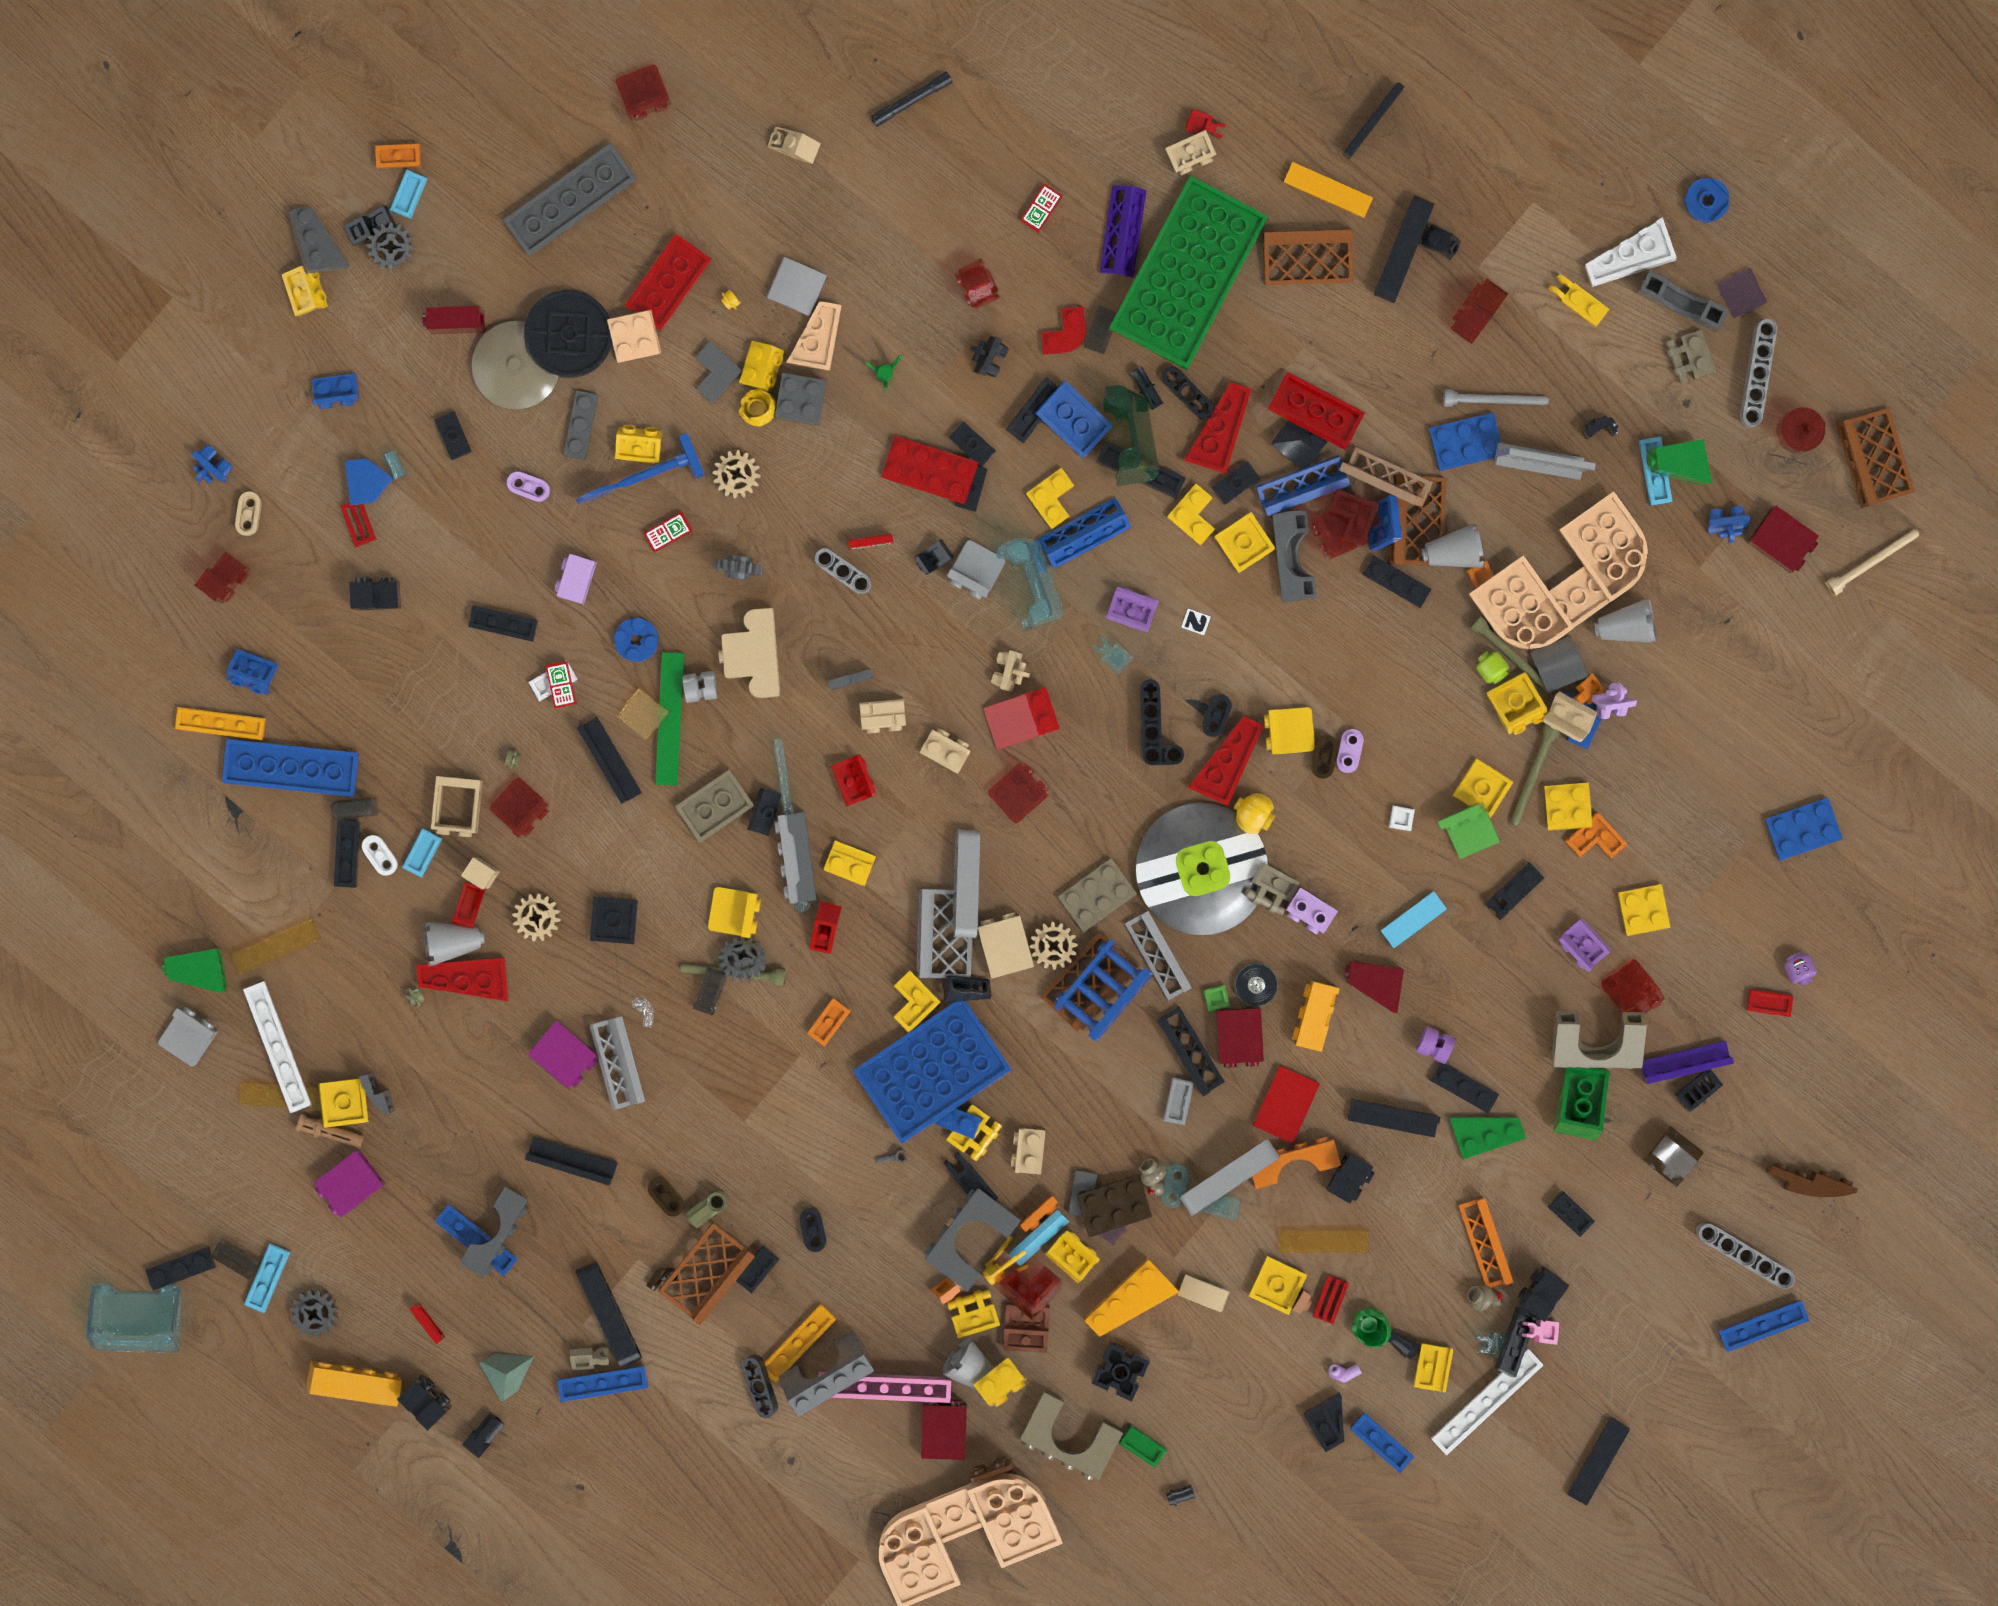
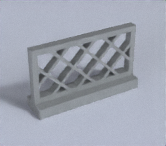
M1497 443L1494 465L1574 480H1581L1582 472L1595 470L1596 464L1585 462L1584 458L1504 443Z
M919 889L916 977L946 978L947 975L971 977L972 938L962 937L966 942V949L959 954L952 944L960 937H955L949 943L942 935L950 925L953 927V919L949 920L942 911L950 903L953 905V897L950 898L947 894H953L954 890ZM934 894H943L948 899V902L941 909L934 904ZM939 914L948 922L940 931L933 926V920ZM938 936L947 944L939 953L933 948V941ZM950 947L958 957L948 965L941 955ZM939 958L946 968L941 973H932V964ZM961 959L966 964V974H957L951 967ZM950 970L953 974H946V972Z

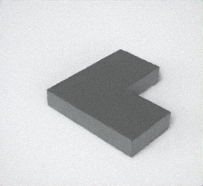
M709 341L695 358L711 373L696 389L714 404L742 373V370Z
M868 669L827 682L831 690H836L872 679L873 674L872 670Z

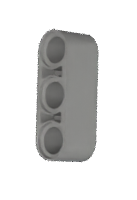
M823 548L816 553L815 562L825 572L859 595H864L870 591L871 581L867 575L829 549ZM823 553L831 555V562L827 565L819 562V557ZM840 566H847L849 568L847 577L841 578L838 576L837 570ZM860 578L867 580V587L864 590H858L855 587V582Z

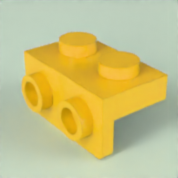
M751 341L739 383L771 393L777 381V374L783 361L784 350L772 345Z
M1065 1231L1060 1235L1045 1254L1077 1283L1081 1282L1091 1268L1100 1260L1093 1249L1083 1245L1079 1237L1069 1231Z

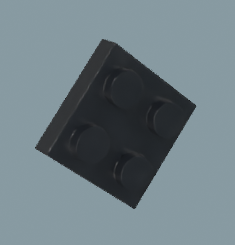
M594 896L590 941L635 944L638 900Z

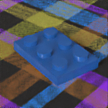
M1063 381L1035 412L1081 458H1084L1113 426L1066 381Z
M1494 413L1429 428L1439 471L1493 459L1496 455L1497 443H1501Z
M1828 797L1764 819L1779 861L1843 839Z

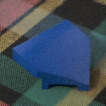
M369 459L345 461L350 505L374 503L394 480V478Z

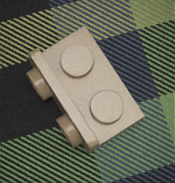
M1206 130L1165 148L1173 166L1174 174L1180 172L1181 175L1193 171V165L1200 163L1202 167L1213 162L1212 157L1217 155Z
M1559 691L1555 695L1550 711L1544 717L1543 722L1570 738L1582 742L1590 733L1598 712Z
M940 728L937 731L932 729L919 753L958 774L971 752L967 749L969 745L959 739L956 742L948 738L950 734Z
M1019 1127V1133L1014 1132L1013 1145L1017 1146V1153L1012 1154L1011 1167L1015 1168V1173L1041 1175L1046 1130Z

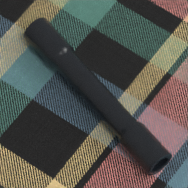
M946 71L892 105L886 106L872 114L871 118L876 127L932 93L938 92L952 84L953 81Z

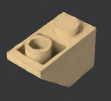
M775 126L767 147L794 159L813 164L821 143L803 133Z

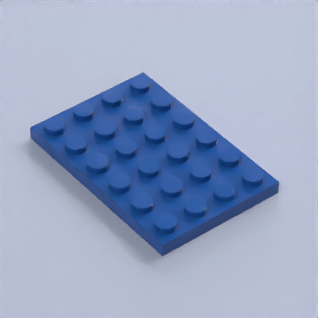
M966 1001L954 1002L853 1070L902 1145L1012 1071Z

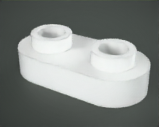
M376 835L366 837L362 843V850L374 868L381 875L393 874L398 868V861L384 840ZM373 842L378 844V848L375 851L370 847ZM385 860H389L391 863L388 869L383 866Z

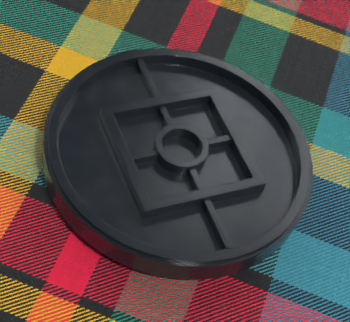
M561 290L550 293L540 299L528 314L524 327L526 349L535 364L553 376L579 378L588 375L604 362L611 349L612 338L607 321L610 318L603 306L585 293L574 290Z

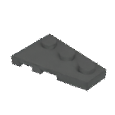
M312 207L291 209L288 212L306 274L342 270L349 267L346 259Z

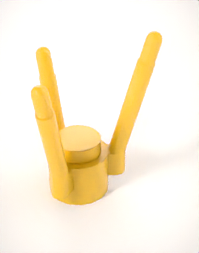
M1009 1236L994 1256L984 1264L986 1269L982 1273L991 1285H994L996 1282L1000 1284L1005 1279L1028 1268V1265L1025 1264L1004 1274V1270L1026 1254L1025 1250L1015 1255L1002 1266L998 1262L994 1264L1012 1241V1236Z

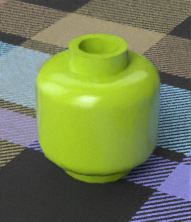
M1486 651L1478 658L1479 663L1476 666V670L1487 683L1493 682L1497 684L1508 675L1509 665L1499 652L1490 654Z

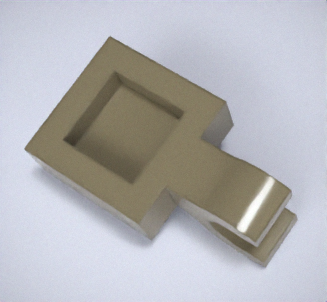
M600 1347L595 1352L592 1351V1348L570 1349L572 1370L594 1369V1365L597 1364L608 1365V1347Z

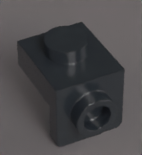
M1431 225L1421 245L1451 260L1459 249L1460 240L1453 233Z
M1606 415L1598 421L1593 418L1584 425L1586 430L1582 432L1587 440L1604 427L1612 437L1619 433L1617 431V423L1612 417L1608 418Z
M940 539L914 558L917 561L918 568L928 575L954 558L944 541Z

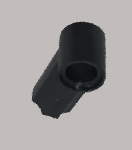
M490 1412L480 1423V1426L472 1431L462 1446L479 1459L505 1424L499 1417Z

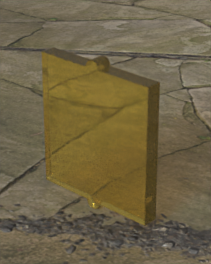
M639 688L632 698L626 701V706L617 717L648 741L654 731L660 728V723L669 711Z

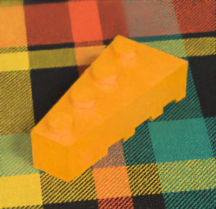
M1147 1258L1084 1317V1321L1100 1337L1179 1293V1290Z
M311 1360L306 1388L309 1394L397 1407V1398L400 1396L402 1380L394 1372H384V1374L375 1373L376 1370L363 1368L359 1370L348 1365L338 1366L328 1362Z

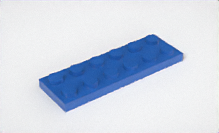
M226 739L222 783L355 797L359 753Z

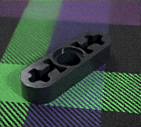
M1177 367L1167 368L1162 376L1164 384L1196 417L1200 419L1210 417L1213 412L1212 402ZM1168 372L1172 374L1176 372L1178 374L1176 379L1180 383L1182 379L1186 381V383L1179 387L1178 391L1174 389L1177 384L1173 380L1171 382L1167 381L1169 377ZM1184 387H1191L1194 390V396L1191 399H1185L1182 396L1181 391ZM1197 395L1201 397L1198 401L1202 405L1208 404L1207 414L1204 412L1200 414L1198 412L1199 406L1196 403L1193 407L1189 404L1195 401Z
M753 1354L743 1361L742 1369L756 1412L762 1418H770L778 1411V1402L763 1358ZM750 1363L756 1364L757 1368L751 1367ZM756 1381L764 1384V1392L756 1388ZM763 1405L770 1406L771 1409L768 1410V1408H764Z

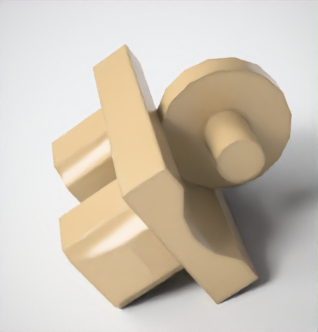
M1009 650V652H999L997 663L1006 666L1003 674L994 672L991 683L999 686L1002 690L1013 692L1015 684L1021 685L1023 677L1029 678L1030 673L1024 672L1026 663L1021 662L1023 654Z

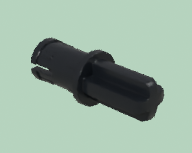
M1143 367L1133 370L1131 374L1141 390L1139 393H1143L1151 410L1164 404L1154 388L1155 383H1151Z

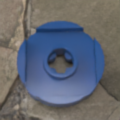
M1699 179L1686 192L1684 199L1686 210L1693 219L1699 222L1710 223L1717 221L1729 208V191L1717 179ZM1703 195L1706 197L1712 196L1711 206L1702 203Z
M631 618L621 623L614 635L615 647L623 658L632 662H642L655 654L659 635L656 628L649 621L641 618ZM632 635L642 636L640 640L642 644L640 646L631 644L633 640Z

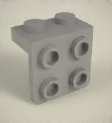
M969 540L964 545L953 568L950 569L947 578L950 579L949 584L958 589H961L962 586L969 589L968 594L979 600L981 597L986 599L1005 565V559Z
M185 1006L175 1010L172 1015L174 1016L173 1020L158 1043L162 1048L186 1064L195 1066L218 1033V1030L214 1028L215 1025L206 1019L201 1020L195 1016V1011Z

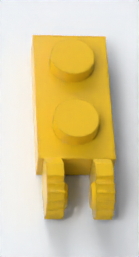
M1558 274L1557 280L1569 288V290L1564 294L1553 285H1550L1548 290L1561 299L1560 302L1596 328L1609 311V308L1576 283H1572L1562 274Z

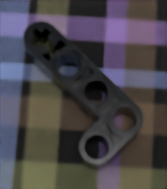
M1145 680L1140 686L1142 759L1147 765L1151 766L1179 764L1184 759L1183 749L1178 745H1162L1160 686L1155 680ZM1148 683H1152V687H1156V691L1152 692V699L1157 698V703L1152 701L1144 703V698L1148 699V692L1144 691ZM1148 705H1153L1157 709V714L1153 718L1147 717L1144 713ZM1149 727L1157 730L1158 734L1154 740H1149L1145 736V731ZM1173 748L1179 750V760L1171 761L1168 758L1169 750ZM1150 749H1154L1158 753V759L1155 762H1150L1146 759V752Z

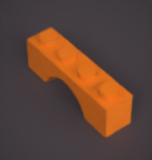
M1324 1136L1315 1139L1316 1143L1307 1145V1142L1294 1145L1295 1149L1286 1151L1285 1148L1277 1149L1276 1152L1280 1158L1252 1176L1255 1189L1277 1184L1281 1169L1293 1160L1309 1161L1319 1171L1341 1166L1334 1139Z

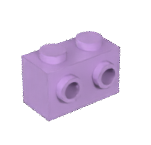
M569 554L568 558L565 557L561 570L564 571L562 579L558 578L555 586V591L558 592L557 597L584 605L597 562Z
M1300 887L1285 909L1289 912L1287 915L1289 918L1297 923L1301 919L1308 924L1306 928L1316 935L1319 931L1323 934L1325 933L1338 912Z

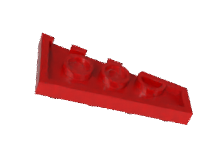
M1234 383L1229 384L1184 462L1226 474L1250 397L1251 388Z
M1243 716L1188 788L1228 806L1264 725Z
M505 958L444 962L434 966H429L428 964L416 965L418 987L509 1002Z

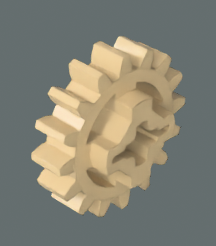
M737 450L736 455L733 456L729 451L728 458L721 456L720 458L723 462L721 464L715 463L719 469L718 471H713V475L718 476L714 483L721 484L718 490L722 491L725 489V496L728 497L730 493H733L734 499H737L738 494L745 498L746 491L752 494L753 490L751 487L759 486L755 479L761 478V475L756 474L760 467L753 466L756 460L755 458L748 460V453L741 456L740 451ZM739 460L736 465H727L731 461ZM747 464L751 469V477L746 475L745 472ZM740 469L741 475L746 479L736 478V480H733L734 476L728 470L737 472ZM722 472L728 476L727 485L723 481ZM738 484H747L744 488L735 489Z
M530 894L528 901L524 898L521 899L522 906H515L519 911L512 916L517 917L518 921H515L513 925L520 926L517 932L521 933L524 931L525 939L531 935L532 941H536L537 936L543 941L545 940V934L552 937L551 930H558L555 922H560L561 919L557 918L556 914L561 911L554 910L553 907L557 903L553 902L550 904L549 896L543 900L541 894H538L536 899ZM537 903L544 904L549 910L544 911L540 909ZM529 905L530 911L526 917H522L525 908ZM535 911L537 914L542 915V918L539 919V924L537 921H532ZM551 918L550 925L545 929L544 924L546 920ZM530 924L535 928L536 932L530 931L525 925Z
M1051 922V927H1047L1044 923V930L1036 929L1035 931L1038 936H1031V939L1035 941V944L1030 945V948L1035 949V952L1031 955L1032 957H1039L1037 960L1038 964L1042 961L1045 962L1044 968H1047L1049 964L1052 965L1053 970H1056L1057 964L1064 968L1065 960L1069 963L1072 962L1069 957L1070 954L1076 955V952L1072 950V947L1078 946L1077 943H1072L1076 936H1069L1068 933L1071 929L1063 930V923H1060L1058 927H1055L1054 922ZM1049 931L1060 932L1057 936L1050 937L1048 934H1046ZM1046 938L1052 942L1057 940L1059 942L1057 946L1062 953L1054 949L1050 951L1048 949L1050 945ZM1066 938L1069 944L1067 952L1063 949L1062 944ZM1040 939L1045 943V949L1042 953L1039 951ZM1050 955H1058L1061 959L1053 961L1047 958Z

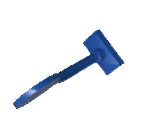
M688 433L679 436L683 453L675 455V458L628 476L618 483L591 491L577 498V504L598 499L618 488L631 486L678 466L681 468L688 465L695 479L703 477V469Z

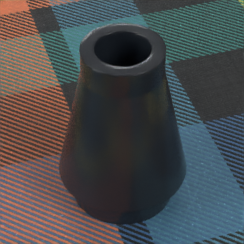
M1395 1330L1391 1332V1337L1388 1340L1404 1358L1407 1357L1410 1360L1421 1346L1416 1343L1417 1340Z

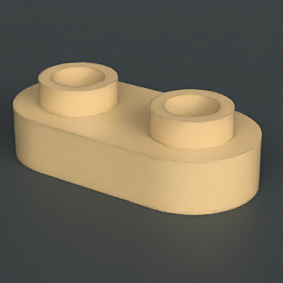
M254 492L243 493L238 501L235 527L244 536L255 534L259 527L262 500ZM248 500H254L253 507H248ZM246 521L251 522V527L249 529H245L244 523Z

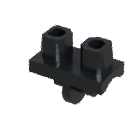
M989 336L987 343L981 340L978 347L971 345L969 350L974 352L972 361L977 363L973 371L974 373L983 376H997L1000 366L992 363L995 355L1004 359L1009 351V348L1001 343L1002 339Z

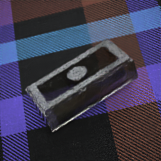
M376 797L334 801L330 805L333 820L378 816V801Z
M224 1238L219 1241L212 1254L213 1259L246 1279L251 1278L260 1263V1260Z

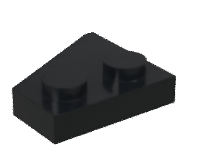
M1340 1392L1303 1413L1325 1453L1345 1442L1342 1395Z

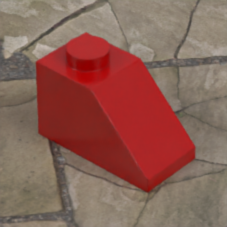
M820 901L810 950L831 954L842 906Z

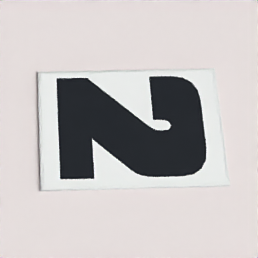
M1188 609L1181 627L1204 635L1211 617Z

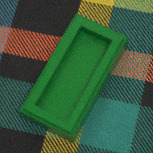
M1133 1425L1129 1426L1118 1442L1154 1468H1156L1167 1452L1164 1446Z

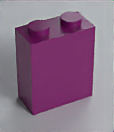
M559 1020L551 1026L528 1053L533 1060L567 1089L571 1086L576 1088L584 1078L581 1074L586 1069L590 1071L598 1062L595 1059L598 1056L597 1052Z
M360 1149L354 1151L314 1182L317 1194L322 1199L324 1197L330 1203L328 1206L330 1211L335 1216L339 1215L340 1218L386 1184Z

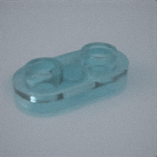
M1181 1164L1170 1166L1165 1177L1164 1192L1161 1198L1163 1203L1169 1208L1179 1207L1182 1204L1179 1197L1184 1195L1186 1191L1189 1173L1186 1167ZM1181 1172V1179L1176 1180L1174 1178V1173ZM1171 1193H1175L1177 1195V1199L1175 1201L1169 1200L1168 1197Z

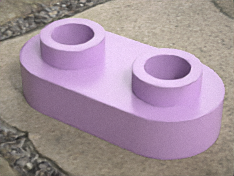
M513 472L507 479V487L511 492L533 501L543 502L550 495V487L545 481L528 474ZM516 480H522L523 484L521 487L515 486ZM542 487L543 493L537 495L535 492L536 488Z
M1347 730L1341 737L1336 765L1344 773L1355 771L1359 765L1364 738L1358 730ZM1350 736H1355L1357 739L1354 745L1349 743ZM1347 757L1352 760L1350 766L1344 764V759Z

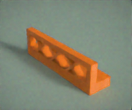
M1480 1197L1459 1204L1458 1206L1484 1284L1492 1288L1501 1284L1513 1283L1486 1199ZM1476 1204L1479 1213L1476 1219L1473 1220L1467 1217L1464 1208ZM1480 1217H1481V1220H1482L1483 1224H1481V1223L1478 1222L1479 1219H1480ZM1469 1221L1474 1223L1472 1228L1470 1227ZM1476 1225L1485 1228L1486 1234L1482 1241L1473 1236ZM1487 1238L1489 1240L1490 1245L1485 1243ZM1476 1242L1481 1244L1479 1249L1477 1248ZM1483 1246L1492 1249L1493 1255L1489 1262L1480 1257ZM1494 1259L1496 1261L1497 1266L1492 1264ZM1483 1263L1488 1265L1486 1270L1484 1268ZM1490 1267L1499 1270L1501 1279L1489 1283L1487 1273Z

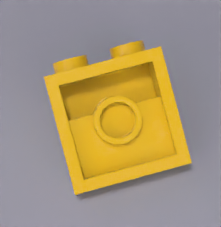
M1526 672L1487 692V696L1508 734L1513 732L1515 735L1520 734L1526 729V725L1532 722L1538 724L1548 714L1547 707Z

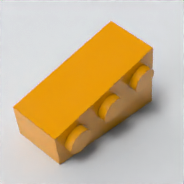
M1312 980L1310 985H1305L1303 997H1306L1305 1005H1300L1297 1018L1301 1019L1299 1027L1294 1028L1292 1040H1295L1296 1046L1322 1052L1330 1017L1334 1010L1336 994L1338 995L1340 988Z

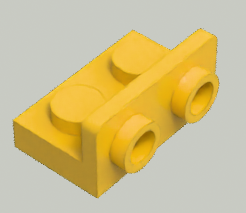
M300 266L281 274L295 316H301L313 310L328 307L326 294L322 289L318 272L306 274L304 266Z
M633 425L620 426L616 434L615 459L659 464L663 431L653 427L640 429Z

